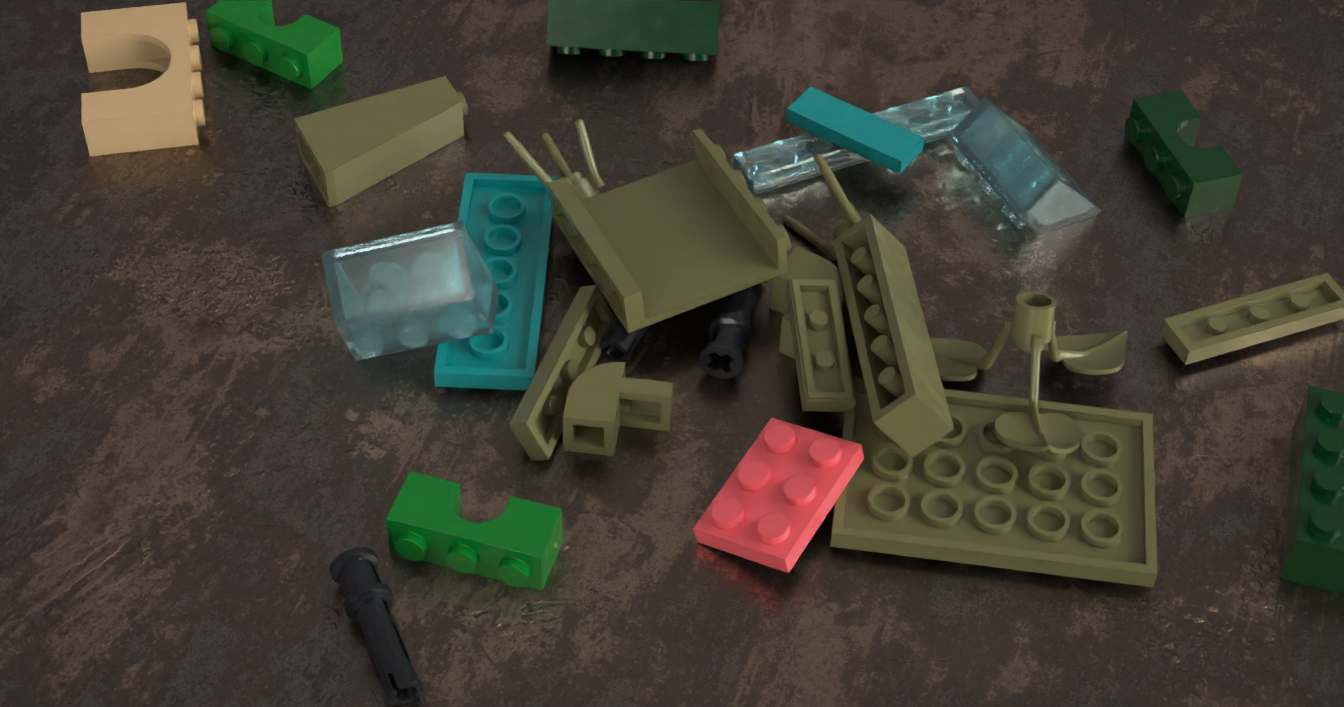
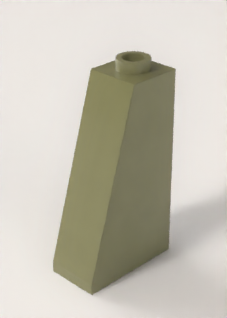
M446 76L438 77L294 118L298 152L329 207L336 206L464 136L463 117L468 116V106L463 93L460 90L455 91Z

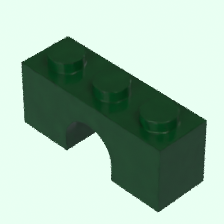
M1182 90L1134 98L1129 118L1125 122L1126 137L1139 151L1145 160L1146 167L1157 177L1165 189L1166 196L1170 201L1174 202L1183 217L1186 218L1233 208L1243 173L1222 145L1211 148L1194 147L1201 116Z

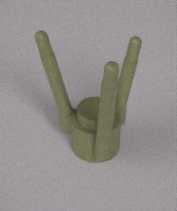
M577 119L575 126L588 173L587 177L583 170L572 174L559 149L547 132L541 134V139L562 177L566 178L582 201L600 194L598 189L605 186V183L597 170L584 121ZM504 132L503 138L548 190L547 183L553 181L551 177L511 132Z
M818 153L814 156V160L847 220L835 228L833 237L836 239L862 219L854 205L847 199L824 157ZM788 215L783 217V222L824 251L833 263L838 265L834 244H830Z

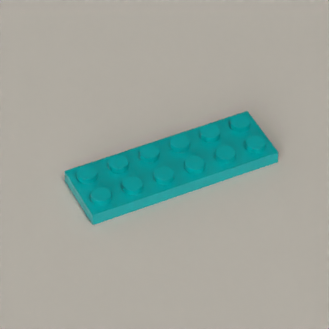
M465 172L434 367L435 387L527 390L537 371L554 219L552 217L549 192L535 175ZM550 176L553 181L557 180V176Z

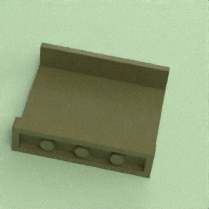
M702 128L693 131L695 160L581 201L565 177L547 183L552 217L628 333L788 273L787 252L791 249V243L786 229L780 223L775 224L768 214L763 199L760 196L754 197L747 188L741 171L739 169L733 170L727 162L720 144H713Z

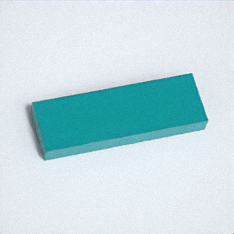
M811 86L786 110L787 122L899 174L923 151L924 137Z

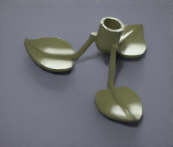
M1026 291L1016 295L1013 318L1004 317L1002 329L989 352L981 345L966 340L930 338L941 380L952 382L969 381L976 377L977 369H990L1011 333V337L1015 340L1014 345L1018 349L1031 352L1029 413L1007 412L1000 415L995 421V435L1001 442L1015 449L1029 452L1049 450L1053 453L1069 454L1074 452L1080 445L1081 430L1078 424L1072 418L1062 413L1039 414L1041 352L1054 362L1062 361L1063 366L1072 372L1091 375L1112 374L1122 369L1125 363L1128 339L1127 329L1105 333L1056 336V319H1054L1056 299L1046 293Z

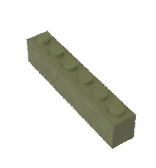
M869 214L836 238L833 243L873 423L913 458L930 445L938 443L946 434L954 430L906 248L880 222Z

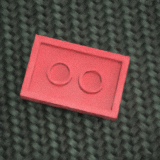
M771 417L694 526L693 530L697 542L789 573L864 460L862 445Z

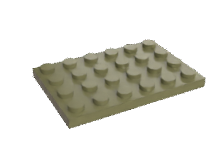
M852 378L856 404L852 412H845L842 439L861 444L864 460L835 502L830 547L1154 587L1158 571L1153 414L1038 400L1039 414L1062 413L1072 418L1081 430V441L1079 447L1069 454H1058L1049 450L1029 452L1004 444L997 438L994 432L995 421L1000 415L1007 412L1029 413V399L944 389L954 430L946 434L938 443L930 445L912 458L873 423L864 379Z

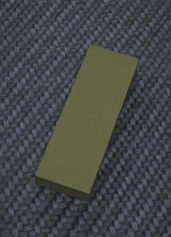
M788 278L785 292L802 411L852 412L856 404L837 280Z

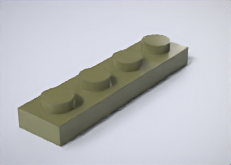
M1327 272L1164 318L1160 333L1184 365L1343 320L1344 291Z
M597 285L579 288L509 423L514 435L531 461L549 460L563 432V412L569 388L581 373L595 366L603 349L600 348V344L617 322Z

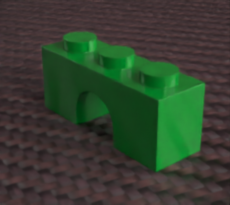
M219 0L205 11L211 46L307 88L313 89L343 63L340 29L307 14H304L292 24L275 26L271 0Z
M409 471L386 517L390 553L398 554L411 561L422 560L449 567L462 574L473 573L500 580L513 587L524 586L539 591L543 590L563 543L562 508L511 496L505 510L497 518L482 523L470 522L463 519L460 483Z

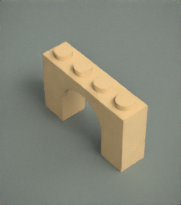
M186 2L81 12V40L89 73L133 68H147L163 72L154 81L139 87L81 93L82 126L89 155L99 156L199 145L198 126H206L203 100H196V98H204L200 72L202 71L199 45H197L200 44V34L197 18L189 19Z

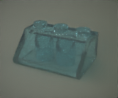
M985 97L947 135L958 149L954 154L955 158L971 173L977 171L981 175V178L977 181L978 185L991 198L996 201L1000 198L1005 203V206L1001 209L1002 213L1019 229L1026 224L1038 233L1044 234L1095 217L1101 211L1098 205L1028 128Z
M462 221L323 252L322 261L335 327L356 361L494 333L499 288Z

